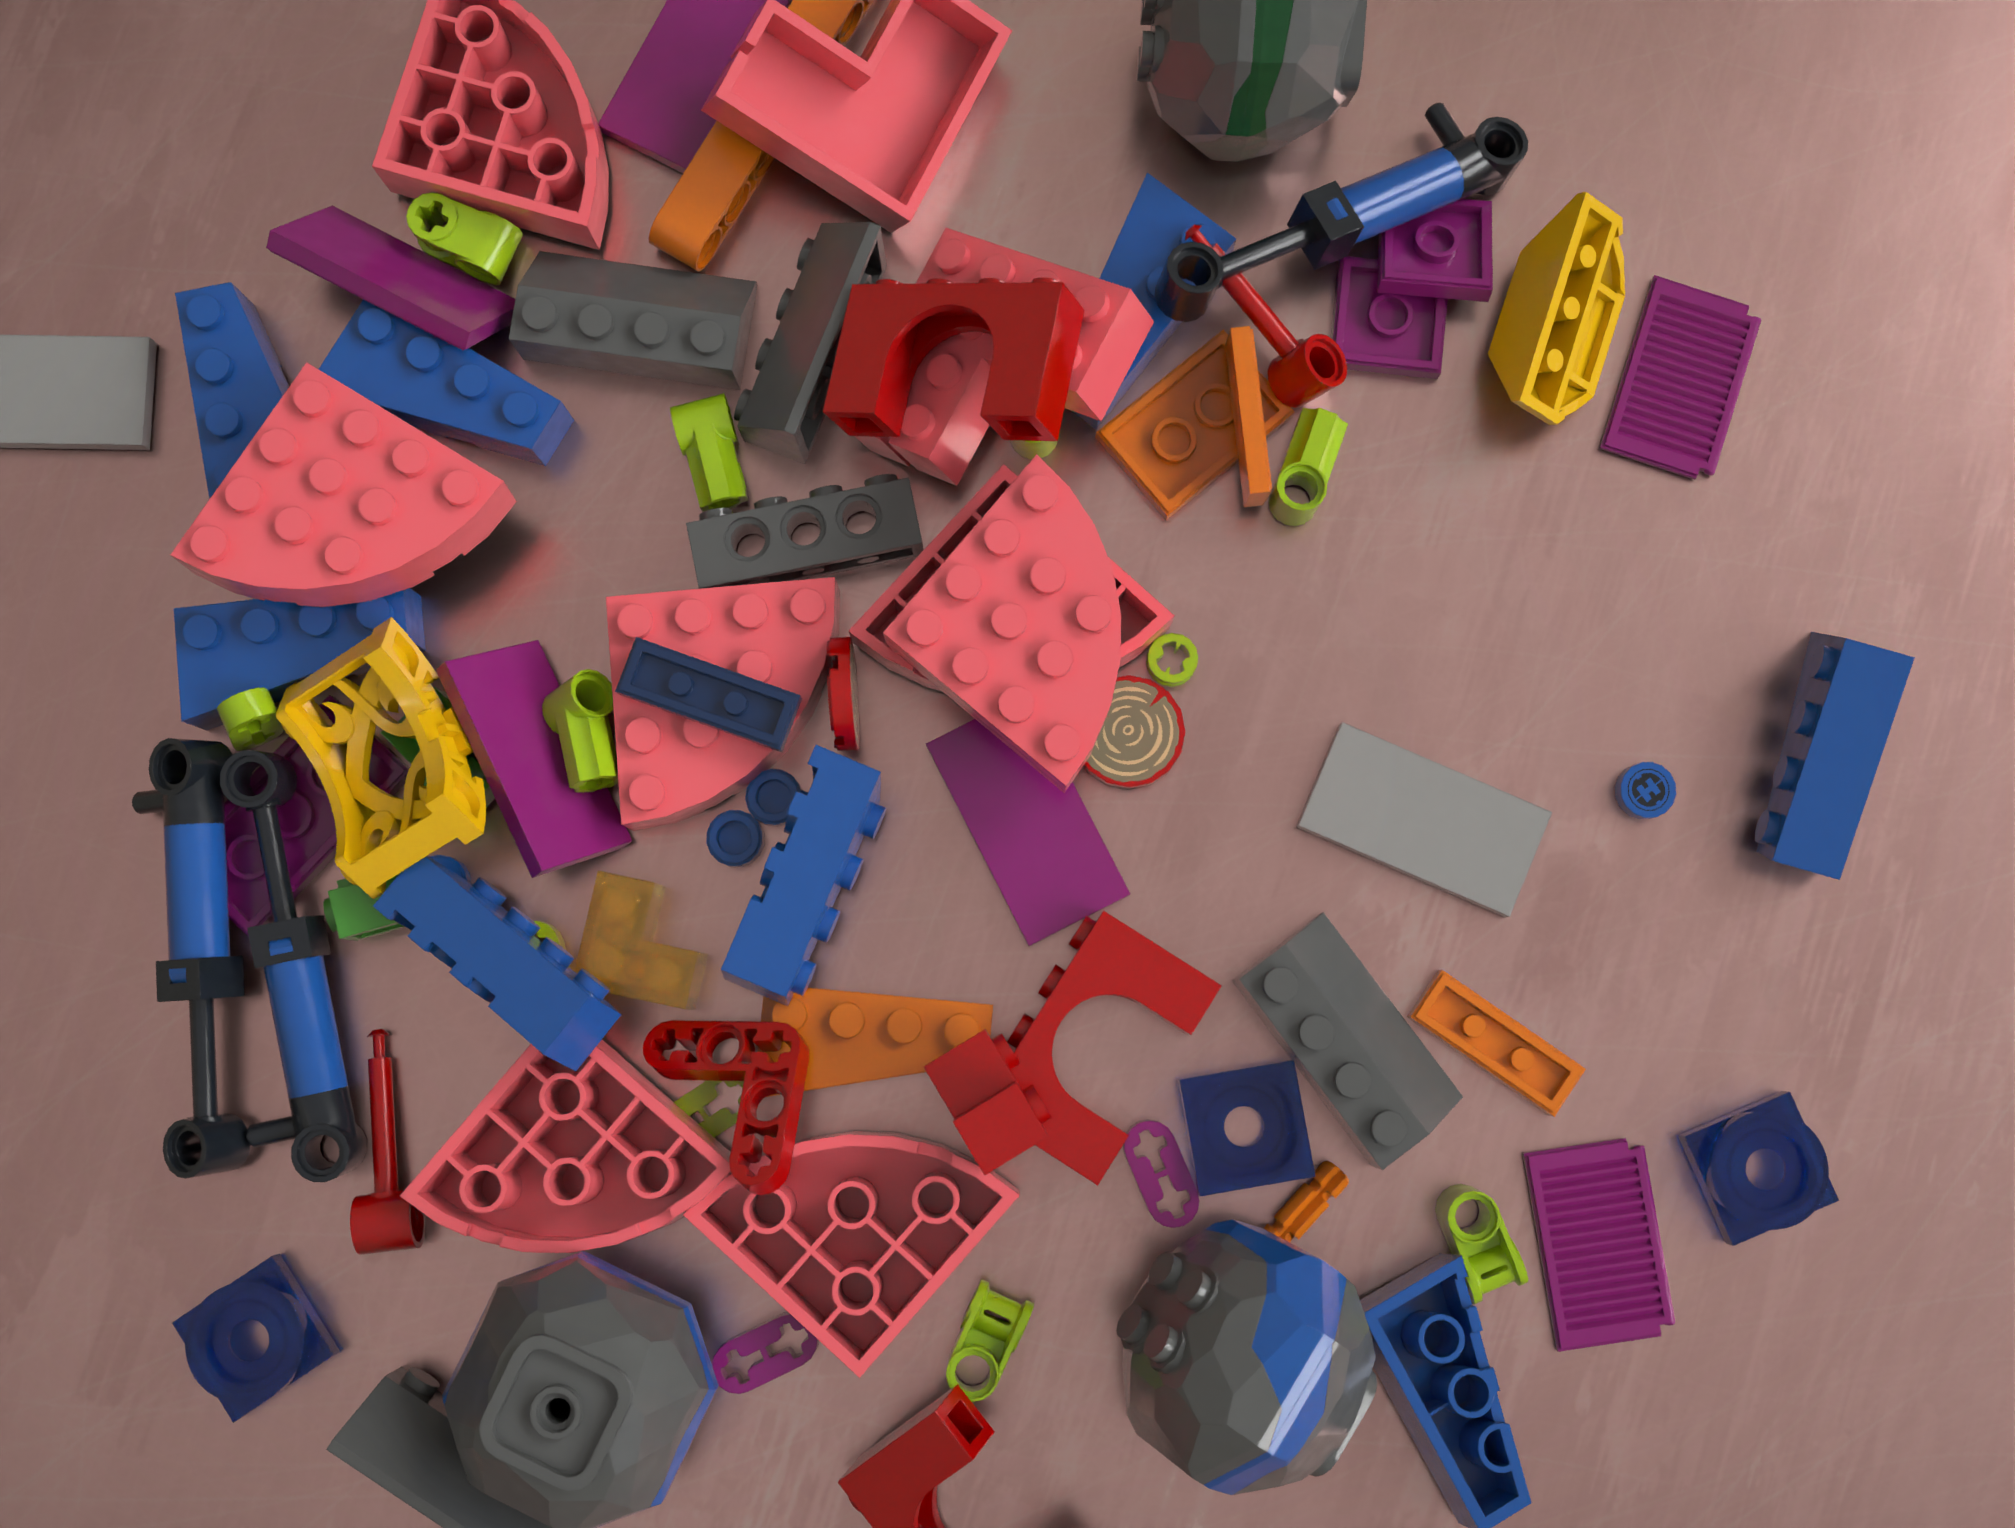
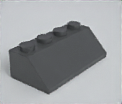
M871 222L821 223L815 240L807 238L804 242L797 262V270L801 271L794 290L786 288L780 299L776 312V319L780 321L773 340L766 338L763 341L756 358L755 369L760 372L753 389L743 390L735 408L734 420L739 421L737 427L745 442L806 464L825 418L823 408L852 284H876V281L882 279L887 267L881 226Z
M539 251L518 284L509 341L523 360L741 390L758 285L756 281Z
M1324 912L1232 980L1371 1166L1384 1170L1427 1137L1463 1098V1095Z
M401 1366L387 1374L337 1433L326 1449L442 1528H552L482 1493L469 1484L447 1417L442 1393L437 1390L440 1384L434 1377L421 1369L410 1367L406 1370Z

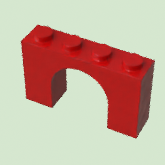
M1038 277L1033 279L1032 282L1007 283L996 278H983L978 283H954L946 279L933 278L929 279L927 283L903 284L892 279H880L876 281V284H852L823 413L849 436L900 437L912 380L924 357L935 346L949 337L965 332H983L992 335L993 355L980 416L1003 440L1058 441L1085 310L1063 282L1047 277Z
M1105 911L1100 914L1097 921L1086 915L1068 944L1077 950L1075 956L1066 970L1057 964L1054 966L1038 991L1039 995L1047 999L1035 1019L1025 1013L1007 1041L1008 1044L1016 1048L1014 1054L1020 1063L1011 1069L1012 1074L1022 1090L1033 1084L1052 1117L1043 1123L1048 1137L1035 1144V1146L1097 1186L1129 1135L1076 1101L1060 1084L1053 1066L1052 1047L1061 1021L1071 1009L1081 1002L1096 996L1112 995L1129 999L1184 1034L1192 1035L1222 987L1216 981Z
M957 1384L861 1454L839 1479L838 1484L848 1495L853 1507L862 1513L872 1528H945L937 1507L938 1485L973 1461L995 1431Z

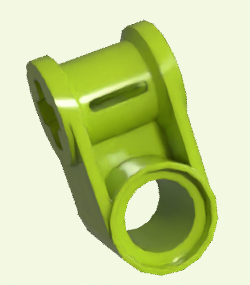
M433 192L422 194L415 198L408 207L406 215L408 226L414 236L417 237L418 244L423 252L464 271L480 281L492 285L501 284L523 236L522 231L517 226L496 214L482 210L479 211L442 194Z
M1464 1184L1452 1185L1442 1191L1435 1207L1437 1221L1451 1254L1462 1255L1468 1277H1465L1472 1304L1483 1301V1294L1509 1283L1515 1282L1518 1286L1528 1283V1275L1523 1260L1509 1236L1495 1201L1476 1188ZM1475 1199L1479 1207L1477 1220L1469 1227L1459 1228L1455 1218L1456 1210L1464 1201Z
M983 1279L980 1280L962 1319L960 1333L948 1358L946 1377L950 1389L958 1384L971 1402L983 1400L992 1394L997 1387L1011 1353L1015 1351L1033 1311L1034 1303L1026 1300L1020 1304L990 1290L989 1282ZM985 1310L994 1312L1004 1318L1009 1319L1010 1321H1003L993 1315L986 1313ZM966 1356H979L990 1367L988 1377L980 1385H965L956 1375V1366Z

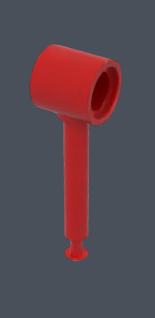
M1194 224L1186 230L1185 240L1191 238L1193 242L1203 243L1212 248L1219 256L1226 254L1217 243L1211 245L1199 231L1202 225ZM1242 273L1223 280L1222 286L1279 354L1269 364L1268 381L1274 395L1283 404L1292 408H1299L1344 382L1347 375L1346 359L1341 348L1332 338L1324 334H1314L1305 340L1303 338L1296 340Z
M384 1029L372 1030L367 1036L373 1037L374 1058L368 1059L374 1193L355 1196L351 1205V1237L353 1246L359 1255L420 1248L425 1237V1214L400 1197L404 1190H399L392 1057L385 1056L384 1037L390 1034Z

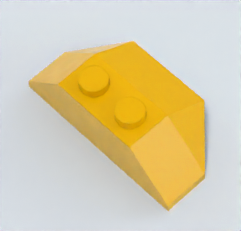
M1587 192L1577 193L1520 252L1488 351V356L1511 402L1548 425L1559 424L1565 419V416L1576 411L1594 397L1625 298L1624 256L1619 236L1623 234V218Z

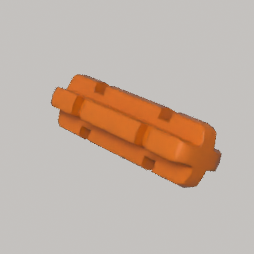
M1330 1161L1322 1162L1311 1175L1314 1180L1309 1185L1304 1182L1274 1216L1277 1221L1272 1226L1267 1224L1263 1229L1289 1243L1294 1237L1299 1240L1329 1207L1326 1201L1331 1196L1336 1199L1349 1183L1347 1175Z

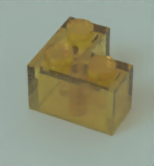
M598 871L574 972L577 974L581 969L586 970L607 986L610 994L685 1010H695L708 954L653 942L665 886L655 882Z

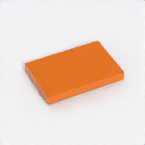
M1224 329L1100 428L1095 435V438L1165 520L1169 519L1239 462L1225 351L1228 334ZM1258 370L1267 439L1293 418L1295 412L1274 395L1269 381Z

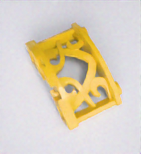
M392 617L375 627L370 636L301 682H295L286 688L276 712V718L281 723L285 732L297 741L309 758L327 793L336 827L335 864L351 884L359 886L372 899H376L385 892L386 883L389 879L455 838H458L466 845L484 834L486 821V799L483 779L477 776L472 778L466 757L473 752L454 709H445L438 694L431 685L432 682L439 678L436 671L417 645ZM365 663L371 666L361 686L345 678V676ZM332 685L340 689L354 702L353 708L348 705L332 702L322 703L334 712L336 717L334 724L313 699ZM400 705L406 716L405 720L402 723L397 722L383 707L389 712L399 713L398 706ZM376 726L395 736L416 738L420 751L408 770L404 786V799L388 794L369 781L371 750ZM425 777L427 786H424Z

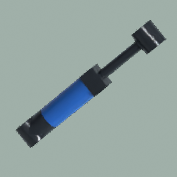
M1435 103L1426 110L1425 117L1443 144L1442 147L1340 188L1336 181L1306 192L1302 194L1287 223L1288 229L1223 256H1219L1212 248L1203 243L1187 242L1180 244L1172 250L1156 284L1154 297L1157 306L1166 316L1175 321H1194L1205 314L1217 289L1222 286L1223 280L1300 248L1314 270L1347 257L1356 243L1475 193L1486 196L1496 194L1505 187L1528 151L1527 136L1517 123L1508 118L1497 116L1487 118L1480 123L1474 134L1465 137L1444 103ZM1182 279H1187L1193 282L1196 286L1189 285L1185 283Z
M167 738L160 741L153 749L149 760L150 781L156 790L137 792L132 798V806L139 814L163 812L169 960L156 961L157 1002L189 1000L193 1117L176 1121L168 1128L163 1142V1154L169 1170L177 1177L187 1179L239 1169L249 1155L250 1144L247 1140V1127L244 1121L234 1114H218L214 998L245 996L243 956H230L224 793L220 786V772L224 763L233 754L229 747L218 741Z
M242 750L233 754L224 763L220 772V786L224 795L233 804L246 808L247 812H253L273 923L247 929L255 968L264 967L292 1115L249 1125L247 1140L251 1146L259 1147L295 1139L291 1147V1160L295 1170L309 1181L328 1182L355 1170L363 1162L367 1152V1139L363 1130L355 1123L324 962V955L331 954L324 915L297 917L277 808L285 805L293 797L297 787V775L293 765L285 757L257 750ZM262 765L267 772L268 783L266 788L256 795L251 788L250 777L252 772ZM324 1135L332 1137L339 1147V1157L335 1164L326 1161L320 1152V1142Z

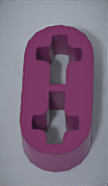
M1147 1119L1136 1122L1126 1132L1129 1136L1123 1144V1150L1145 1205L1154 1220L1161 1225L1171 1228L1184 1226L1195 1217L1200 1201L1198 1191L1175 1137L1168 1127L1158 1121ZM1144 1130H1148L1153 1137L1163 1136L1165 1140V1145L1158 1149L1159 1157L1164 1166L1159 1170L1154 1171L1150 1160L1145 1155L1136 1157L1133 1148L1141 1143L1139 1133ZM1166 1175L1177 1192L1187 1191L1188 1198L1181 1202L1183 1212L1177 1216H1173L1168 1209H1157L1156 1202L1164 1198L1158 1179Z
M781 1313L730 1338L721 1345L712 1362L718 1385L729 1393L741 1394L749 1392L804 1365L812 1358L819 1346V1340L790 1313ZM790 1323L794 1331L804 1328L807 1332L808 1337L801 1344L802 1353L795 1354L791 1347H785L772 1353L769 1345L777 1342L784 1335L783 1325ZM737 1349L741 1357L760 1350L763 1359L755 1362L748 1369L749 1379L743 1380L738 1372L730 1375L727 1373L725 1366L732 1359L731 1350Z

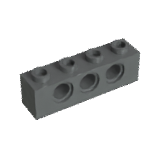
M882 474L866 479L864 487L843 491L842 486L829 485L810 491V498L788 502L786 497H769L755 502V509L733 513L730 508H716L699 514L698 521L686 523L699 589L805 580L917 557L924 548L909 477L897 479L895 474ZM859 511L869 512L876 518L872 529L863 534L852 533L846 528L848 518ZM802 523H814L821 528L818 538L809 545H798L791 540L793 530ZM759 534L763 536L765 543L758 554L745 557L737 553V544L745 535Z

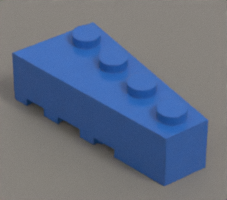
M1148 172L1099 279L1131 289L1152 317L1154 323L1102 422L1072 411L1096 430L1182 323L1166 316L1158 308L1154 296L1156 284L1172 250L1182 243L1193 242L1191 238L1185 240L1186 230L1194 224L1202 225L1199 231L1211 245L1217 243L1226 254L1233 251L1236 242L1234 236ZM1182 279L1185 283L1196 286L1193 282Z
M231 282L175 293L209 499L289 388V384L281 369L280 360L255 305Z
M364 299L319 368L320 371L413 427L424 429L430 434L447 439L452 437L473 443L477 447L542 466L547 465L574 422V418L557 398L470 348L461 350Z
M409 588L368 602L329 607L299 606L296 603L252 599L174 608L181 721L206 731L221 726L223 723L217 711L218 705L233 695L253 688H267L273 702H279L282 700L286 688L295 682H301L370 636L375 627L390 617L408 634L421 652L426 651L421 596ZM365 663L347 676L353 674L358 676L366 673L371 666Z
M1811 632L1780 758L1773 775V787L1768 807L1761 814L1756 826L1755 841L1758 842L1756 852L1772 861L1840 880L1915 657L1848 638Z
M815 745L808 761V765L812 766L813 782L809 792L804 790L795 792L787 811L789 815L784 828V833L789 834L785 844L777 842L775 847H772L760 879V885L764 886L765 889L761 897L755 894L751 897L721 968L725 980L786 1006L789 1005L794 993L801 996L805 994L817 966L816 963L809 961L818 940L827 943L840 915V911L832 907L841 887L849 891L852 889L864 860L856 856L864 836L874 839L886 812V807L879 805L881 792L880 771L818 745Z
M429 856L399 873L373 907L387 919L394 920L412 930L407 936L413 942L451 967L452 969L449 973L475 994L490 1002L488 1007L543 1055L577 1071L622 1015L604 999L610 991L609 988L584 969H581L576 974L569 967L575 958L552 939L546 937L543 942L537 939L534 935L540 927L513 906L509 911H506L501 905L507 897L485 879L479 877L472 884Z
M1439 1253L1364 1297L1360 1302L1370 1329L1376 1355L1373 1367L1459 1524L1468 1528H1492L1532 1502L1510 1424L1505 1423L1497 1394L1500 1388L1494 1367L1489 1366L1480 1334L1483 1328L1477 1307L1472 1305L1465 1281V1277H1468L1462 1255Z

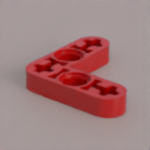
M671 1020L653 1027L643 1043V1055L646 1062L664 1078L671 1080L744 1081L729 1158L730 1171L733 1177L753 1194H771L779 1189L787 1180L791 1168L809 1063V1047L803 1037L791 1025L782 1022ZM730 1038L738 1039L739 1049L732 1060L723 1064L713 1062V1052L720 1042ZM676 1040L687 1049L672 1051L669 1060L662 1055L664 1050L673 1049ZM782 1042H786L791 1048L790 1052L781 1053L778 1062H774L765 1053L779 1051ZM754 1043L761 1049L762 1052H755ZM689 1050H696L697 1058ZM769 1095H782L784 1105L778 1116L768 1121L758 1120L757 1108L759 1103ZM755 1133L764 1136L763 1143L754 1135ZM763 1152L771 1160L769 1166H761L756 1176L749 1169L750 1163L760 1162Z

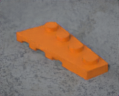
M807 988L803 996L794 993L788 1006L763 996L761 1022L787 1023L795 1028L806 1041L809 1047V1063L804 1091L924 1073L926 1071L923 1066L984 1029L987 1030L991 1037L993 1005ZM782 1042L779 1051L765 1053L774 1062H778L780 1054L790 1052L791 1048L786 1042ZM772 1094V1095H769V1096H767V1097L776 1096V1095H779V1094Z

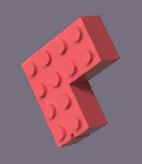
M766 0L753 14L730 56L731 61L724 67L701 111L892 233L911 222L1012 30L969 0H891L862 55L859 57L776 0Z
M945 228L916 284L927 283L929 279L933 278L946 279L954 283H978L983 278H996L1007 283L1032 282L1033 279L1038 277L1056 279L1065 284L1085 310L1065 408L1102 422L1154 323V320L1133 291L1129 288ZM983 332L960 333L942 341L924 357L912 380L900 437H855L874 453L907 466L912 464L921 472L957 486L989 427V424L980 416L993 355L992 335Z

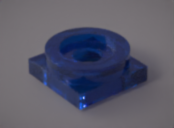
M1294 1060L1235 1068L1178 1079L1185 1117L1186 1137L1191 1151L1199 1196L1316 1177ZM1240 1106L1255 1109L1261 1115L1264 1124L1261 1138L1255 1144L1247 1147L1233 1144L1227 1138L1224 1131V1122L1227 1115L1233 1109Z
M1781 1091L1678 1135L1726 1244L1734 1246L1769 1230L1792 1227L1804 1221L1814 1211L1839 1201L1829 1179V1167L1825 1150L1816 1134L1804 1123L1791 1092ZM1759 1149H1770L1776 1152L1783 1161L1784 1176L1781 1182L1774 1188L1767 1190L1759 1189L1749 1181L1746 1175V1162L1749 1156Z
M280 1253L269 1257L229 1285L214 1291L201 1304L172 1322L185 1343L187 1362L194 1378L207 1392L220 1400L233 1423L340 1353L339 1348ZM243 1320L260 1322L266 1328L269 1335V1345L262 1357L254 1361L240 1359L231 1349L230 1336L232 1330Z

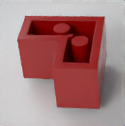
M986 1029L923 1066L952 1114L955 1127L984 1176L1047 1138V1130L1043 1123L1052 1118L1033 1084L1022 1090L1012 1074L1011 1069L1020 1063L1003 1034L1001 1033L992 1039Z

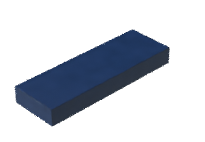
M638 637L635 638L615 690L619 695L782 752L802 701L801 695Z

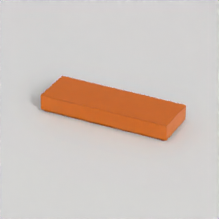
M1250 326L1230 328L1225 343L1243 503L1244 507L1262 506L1272 491L1254 333Z
M1443 970L1437 971L1407 1016V1018L1549 1116L1555 1117L1586 1070V1068Z

